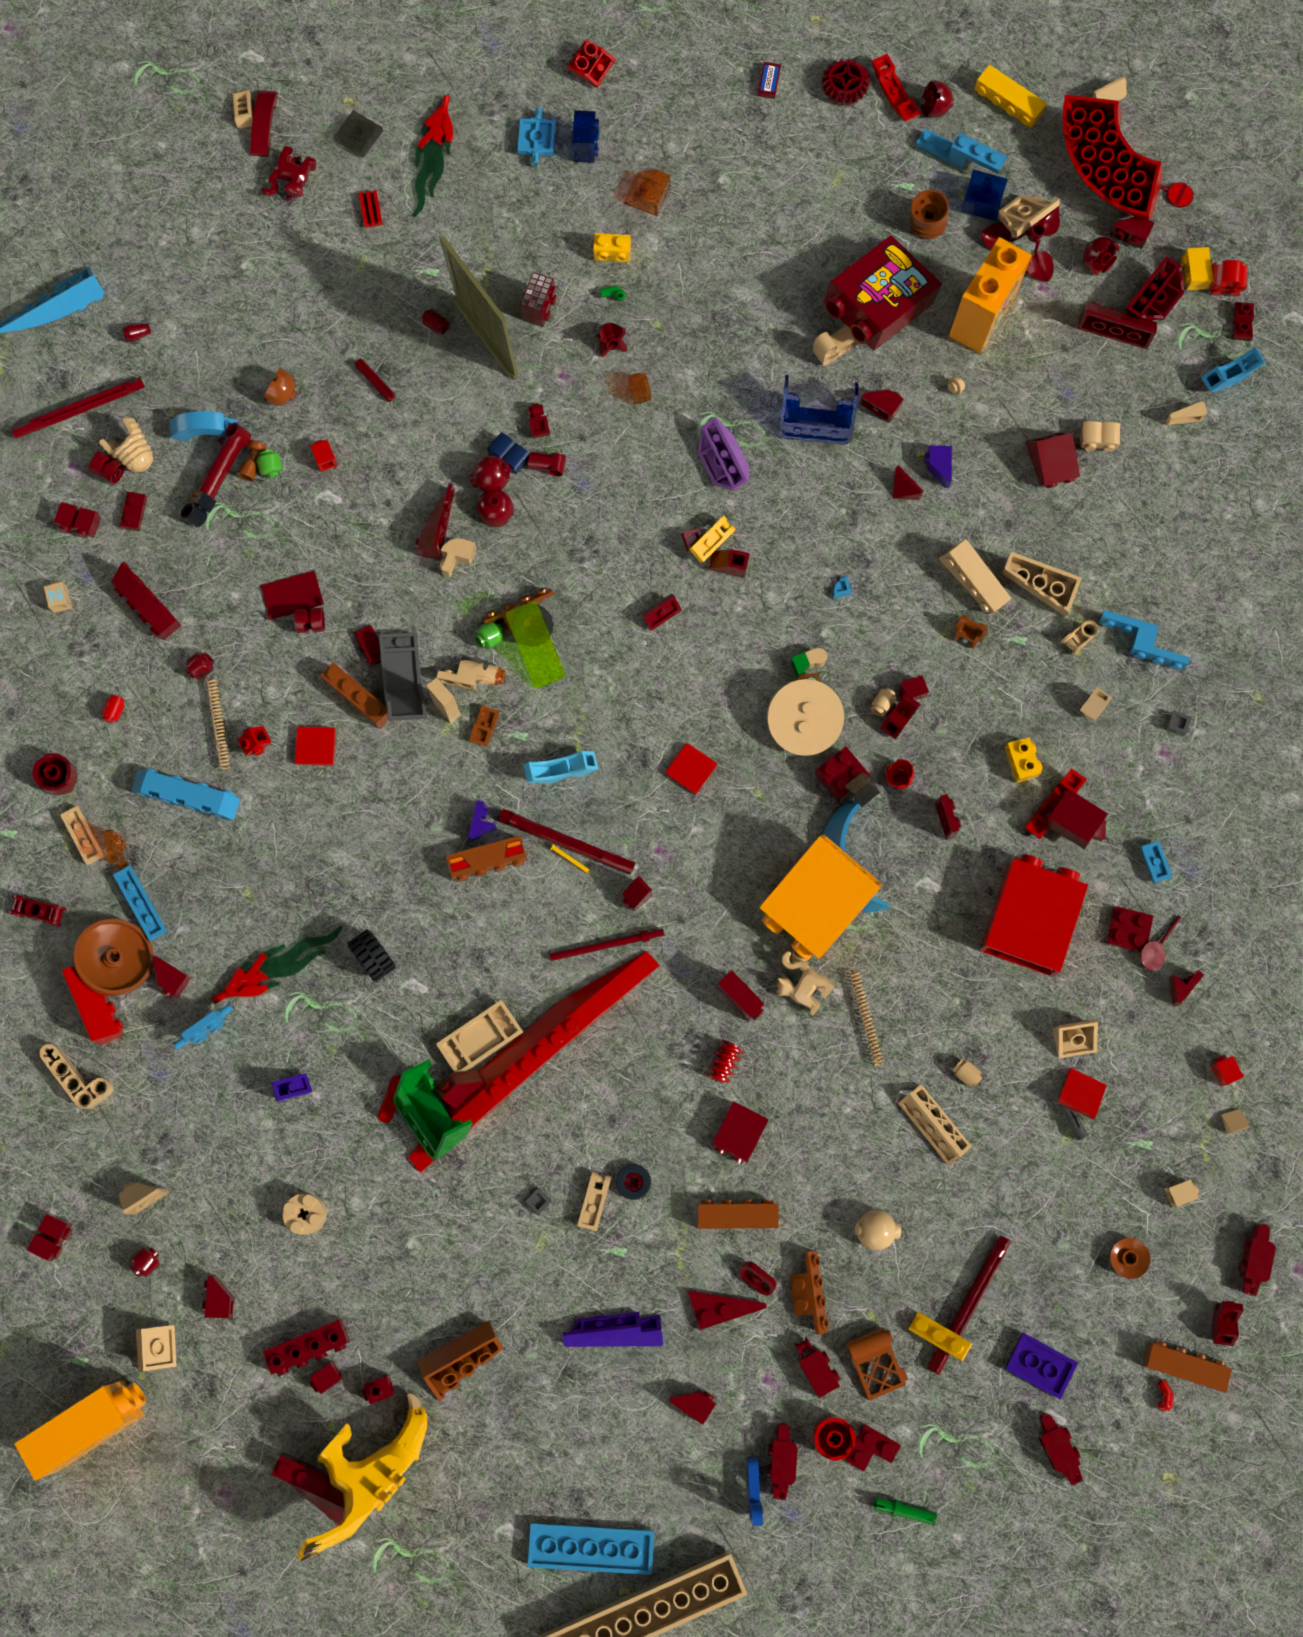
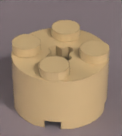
M311 1194L295 1195L288 1200L283 1208V1220L286 1227L291 1232L299 1235H309L319 1231L327 1216L324 1202ZM303 1210L309 1212L306 1218L301 1217Z

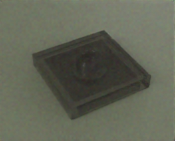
M353 110L333 138L337 143L364 158L383 132V127Z

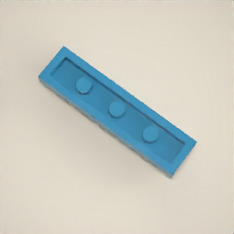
M129 865L113 874L149 941H153L167 933L168 930L132 866Z

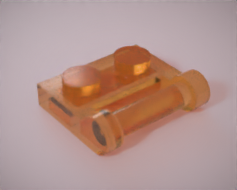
M113 829L104 830L107 861L112 865H116L119 870L129 866V863L124 859L125 839Z

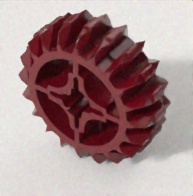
M849 57L846 61L842 58L839 62L834 60L833 65L829 64L827 69L824 70L822 77V88L825 90V96H829L830 101L835 99V104L841 102L842 106L845 103H848L850 106L852 101L857 104L858 100H862L864 95H866L870 84L866 68H862V63L856 64V59L851 62Z

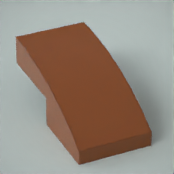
M482 705L469 741L487 747L501 711Z

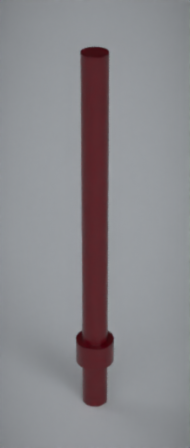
M663 928L649 932L644 930L640 931V934L550 953V959L555 961L642 941L644 943L650 941V939L665 936Z

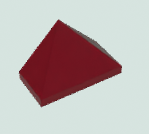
M899 465L896 466L893 474V499L919 500L924 491Z

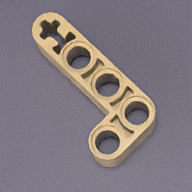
M846 325L832 335H829L827 332L819 335L814 341L812 351L823 365H827L858 345L859 342L853 338L850 328Z
M46 1044L41 1048V1059L77 1107L87 1110L92 1109L112 1093L113 1084L109 1080L97 1078L87 1084L60 1047ZM50 1050H53L52 1055L54 1058L49 1057L51 1055ZM65 1064L66 1071L63 1074H60L59 1068L61 1065ZM76 1079L78 1086L72 1090L71 1082ZM104 1082L106 1088L100 1093L98 1087ZM85 1095H88L89 1103L83 1105L82 1099Z

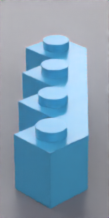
M150 768L137 771L130 791L145 798H154L171 805L183 806L196 812L209 813L224 820H234L241 799L234 796L235 793L232 791L212 789L207 784L200 782L194 784L184 781L183 778L175 775L169 777L159 774L156 770Z

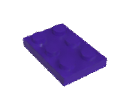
M1022 1332L1006 1364L1005 1370L1061 1400L1078 1362Z

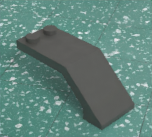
M417 632L379 634L383 693L388 721L427 719L426 699H424L421 685Z

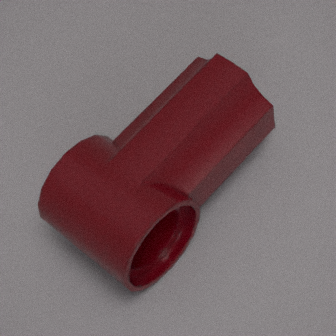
M531 452L528 459V469L545 471L549 475L561 477L565 468L566 456L560 453L548 455Z

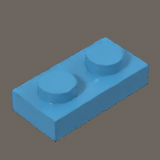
M1159 841L1140 847L1153 884L1173 877Z

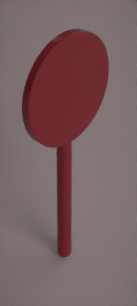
M1181 916L1176 918L1160 942L1150 941L1142 947L1140 960L1146 969L1157 970L1163 965L1165 950L1162 945L1180 921Z

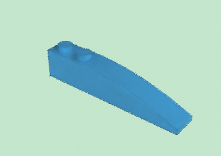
M88 266L55 285L52 293L40 295L37 303L25 305L21 310L22 313L15 312L1 321L0 333L40 326L60 319L77 310L82 311L92 301L98 302L101 300L105 292Z

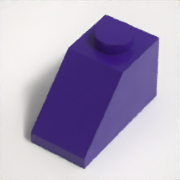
M930 445L928 451L924 453V463H927V470L945 488H949L952 482V446Z

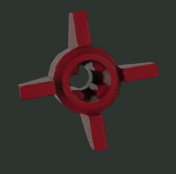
M610 322L600 327L597 336L598 340H600L599 353L601 357H604L609 350L617 348L624 352L628 350L626 344L621 339L626 334L625 328Z

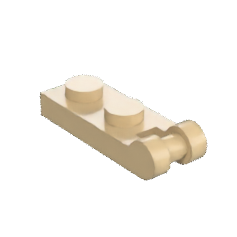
M592 1171L577 1226L597 1231L612 1176L606 1175L604 1177ZM595 1183L603 1184L602 1190L595 1189Z

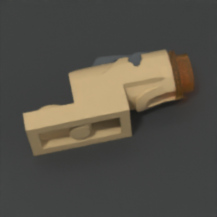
M474 657L471 661H460L457 674L451 670L438 671L437 678L442 684L476 690L477 682L479 684L503 685L506 670H503L502 667H498L496 664Z

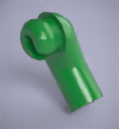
M616 285L599 289L601 298L611 296L617 301H622L626 297L625 291Z

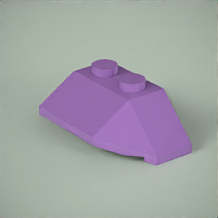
M714 417L701 427L698 454L713 484L735 491L749 481V465L734 435L717 417Z

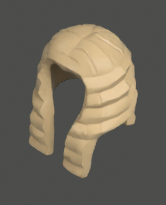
M125 417L122 421L126 425L129 435L124 442L119 445L115 440L106 442L102 439L99 441V444L132 472L146 471L153 462V452L145 440V435L139 428V424L132 417Z

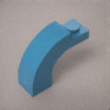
M212 411L183 413L170 420V438L187 442L198 435L225 437L227 427L233 422H237V420L224 417V413Z

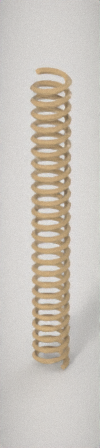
M206 679L209 703H211L210 710H212L211 717H213L212 724L214 725L213 728H215L213 731L215 732V742L217 743L219 768L229 769L230 767H221L229 765L230 763L227 762L229 759L220 760L221 758H228L229 756L225 755L228 752L219 753V751H226L228 749H218L219 747H226L227 745L224 743L227 741L217 742L218 740L226 739V737H221L226 735L223 733L225 730L215 731L216 729H224L225 727L221 726L224 723L214 724L215 722L223 721V719H219L223 717L220 715L222 712L213 713V711L222 710L219 708L221 705L212 706V704H220V701H217L220 699L218 697L219 694L210 695L219 691L216 690L218 687L209 688V686H217L218 684L215 683L217 680L208 681Z
M849 972L850 978H852L851 982H854L852 985L854 986V993H856L855 997H858L856 1000L858 1001L859 1012H862L860 1016H863L861 1019L864 1020L862 1022L864 1024L863 1027H865L864 1031H867L865 1034L868 1035L866 1037L869 1039L867 1042L870 1043L868 1046H872L869 1050H873L871 1051V1054H874L871 1056L874 1058L872 1061L875 1062L873 1065H883L880 1062L884 1061V1059H879L883 1057V1055H879L882 1052H875L881 1049L880 1047L875 1048L880 1045L874 1044L879 1041L874 1040L878 1038L873 1036L877 1033H870L876 1029H869L875 1026L869 1025L874 1021H868L872 1019V1017H868L871 1013H865L870 1012V1010H864L870 1006H864L868 1002L861 1003L866 1001L867 998L860 999L866 996L860 995L865 993V991H859L864 989V987H859L863 983L856 984L862 980H855L861 978V976H855L860 974V972Z

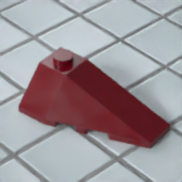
M449 483L422 529L420 538L416 539L415 549L420 557L441 560V548L445 542L455 492L453 484Z

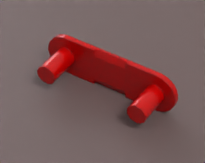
M395 1075L391 1078L380 1107L378 1118L383 1123L390 1122L394 1116L396 1106L393 1096L398 1086L400 1075Z

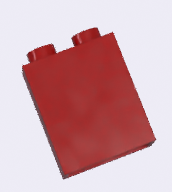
M1021 854L1019 860L1014 858L1006 866L979 951L1054 977L1062 970L1089 884L1080 882V873L1075 870L1058 867L1055 873L1043 869V860L1040 858Z

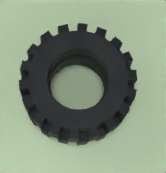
M364 930L348 942V948L373 981H379L396 968L393 960L370 930Z

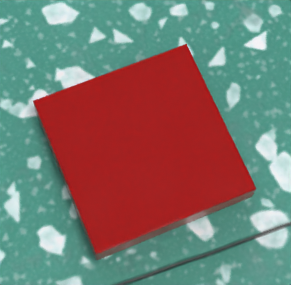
M297 727L295 764L334 766L336 728Z
M686 743L665 774L697 795L718 766V763L689 743Z
M1070 1068L1057 1102L1094 1120L1107 1085Z

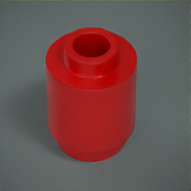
M111 694L106 699L100 713L103 716L102 720L111 724L114 721L118 722L125 707V699Z

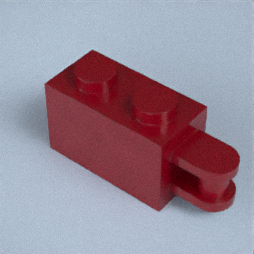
M807 1337L799 1344L797 1342L794 1344L801 1356L797 1361L818 1398L840 1387L838 1381L841 1379L835 1369H830L828 1365L830 1359L825 1350L822 1352L819 1348L814 1350ZM809 1348L811 1353L804 1356L802 1351Z

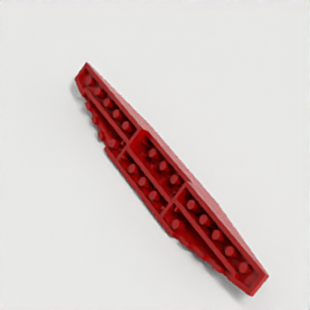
M646 951L561 999L479 1070L485 1083L457 1109L451 1105L446 1108V1112L452 1121L457 1119L461 1122L471 1120L470 1131L505 1101L511 1093L570 1042H573L660 965ZM420 1143L408 1157L420 1173L434 1162Z

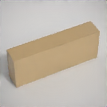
M436 677L426 687L434 706L451 724L461 715L454 696Z

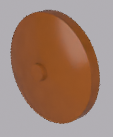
M104 919L88 926L78 937L73 949V966L79 979L89 989L102 995L121 996L133 992L148 978L153 967V947L146 934L136 925L121 919Z

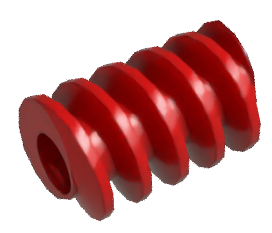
M722 1039L726 1045H719V1048L723 1052H716L719 1060H712L716 1067L710 1066L709 1070L713 1074H706V1076L720 1083H730L731 1081L727 1078V1075H734L730 1068H737L733 1061H740L741 1059L737 1056V1053L743 1054L744 1052L737 1045Z

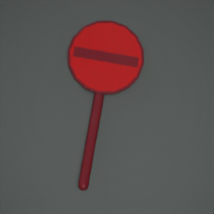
M1177 182L1169 188L1161 184L1160 188L1167 191V198L1173 206L1183 208L1193 201V190L1186 183Z

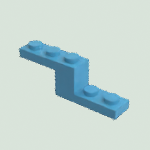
M924 129L916 142V147L962 170L967 161L970 160L998 174L1007 159L1006 155L960 132L953 143Z
M1107 610L1101 613L1098 623H1102L1103 626L1108 628H1119L1125 633H1134L1129 654L1134 655L1135 658L1149 659L1158 665L1166 664L1175 670L1184 669L1189 664L1190 657L1153 647L1159 628L1158 625Z

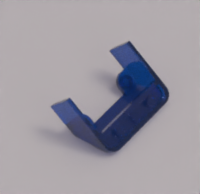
M785 375L779 425L781 437L790 440L839 445L850 443L853 437L858 404L859 382H855L853 398L841 399L837 403L835 411L800 407L799 396L788 392L789 375Z

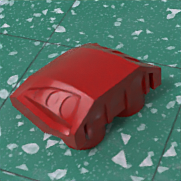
M586 39L566 69L571 70L590 85L598 88L616 59L606 50Z

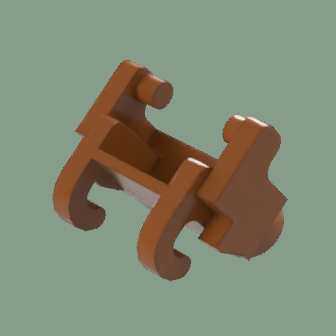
M961 615L954 629L957 633L953 640L957 641L960 636L973 642L970 648L974 649L978 641L982 643L988 628L984 623L974 622L967 615Z

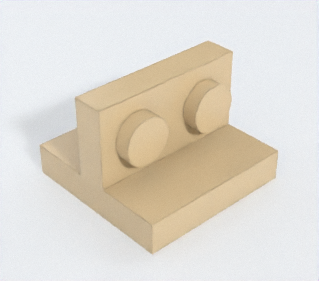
M174 1325L136 1330L138 1372L177 1366Z

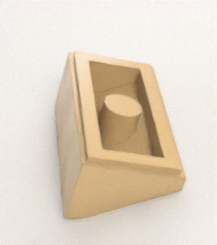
M1121 77L1095 90L1092 98L1118 101L1125 98L1127 95L1126 78Z

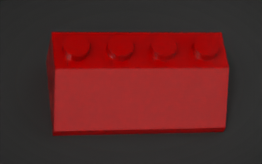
M74 966L62 969L91 1042L104 1045L123 1036V1023L120 1019H117L114 1013L117 1011L112 1001H109L108 996L96 993L85 986L77 976Z

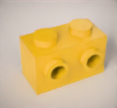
M595 233L594 260L630 262L631 235Z
M1209 247L1187 248L1184 256L1181 257V266L1184 267L1183 282L1186 283L1187 290L1209 289V285L1213 281Z
M1030 737L1010 742L1005 746L1016 783L1037 778L1041 774L1042 764L1036 758V746L1034 742H1031Z

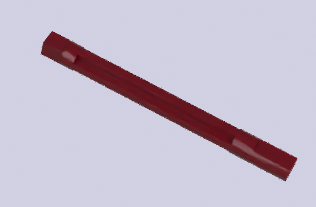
M141 376L125 381L11 427L12 433L17 439L145 388Z
M503 808L498 820L500 822L585 855L614 869L631 875L636 863L536 823Z
M1000 1235L948 1328L957 1335H962L1011 1243L1009 1239ZM937 1348L927 1369L940 1375L950 1354Z

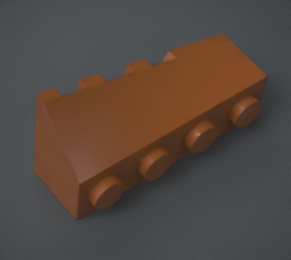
M488 1320L419 1359L417 1363L423 1379L440 1402L445 1398L444 1394L450 1389L452 1391L459 1386L458 1382L464 1377H470L474 1374L476 1367L486 1364L503 1347L497 1332Z

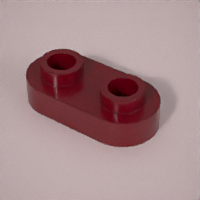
M750 1261L744 1262L739 1269L740 1277L760 1294L769 1296L776 1289L775 1279L755 1263Z

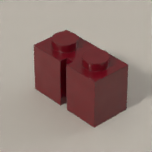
M61 502L54 519V523L59 528L58 530L67 534L73 532L82 538H94L101 520L100 515L94 510L82 507L78 511L77 506Z
M46 1213L37 1229L41 1233L40 1235H34L27 1251L46 1261H54L62 1252L61 1246L64 1240L70 1237L73 1224L52 1213Z

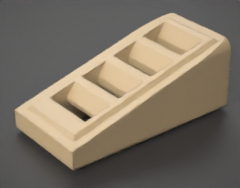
M250 91L232 93L234 119L239 129L252 127L253 107Z
M1202 401L1171 413L1165 421L1166 425L1202 421L1207 414L1205 402Z

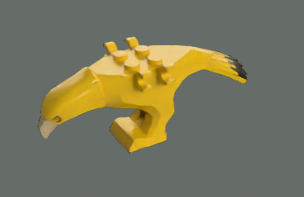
M407 1394L408 1413L399 1435L390 1444L366 1459L348 1462L343 1457L342 1447L350 1441L352 1436L348 1423L319 1455L317 1461L323 1463L328 1469L330 1484L344 1495L343 1521L324 1534L306 1539L296 1555L299 1562L350 1538L374 1508L379 1512L383 1508L384 1503L386 1504L397 1491V1487L404 1483L406 1478L401 1476L414 1461L419 1460L420 1450L427 1430V1414L424 1407L421 1406L418 1397L413 1394Z

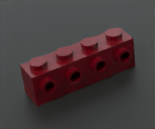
M339 1319L263 1351L270 1374L277 1373L278 1376L290 1372L289 1367L294 1365L297 1368L309 1364L308 1359L313 1357L316 1360L328 1356L327 1351L332 1349L336 1353L347 1348L346 1344L351 1341L343 1320Z

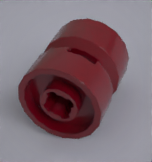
M99 451L91 459L89 471L115 485L122 478L125 465H122V462L117 459H112L108 454Z
M306 608L295 609L297 633H308L309 630L324 632L325 616L323 608H311L310 611Z

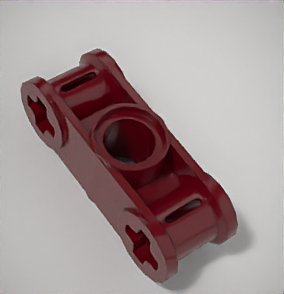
M13 894V902L10 910L7 911L8 914L61 927L60 921L63 912L67 908ZM40 907L39 913L34 915L35 908Z

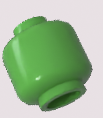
M273 450L259 453L256 462L260 474L268 476V478L279 476L278 472L283 469L279 453Z
M488 622L476 629L475 641L481 648L491 649L502 641L503 629L498 623Z

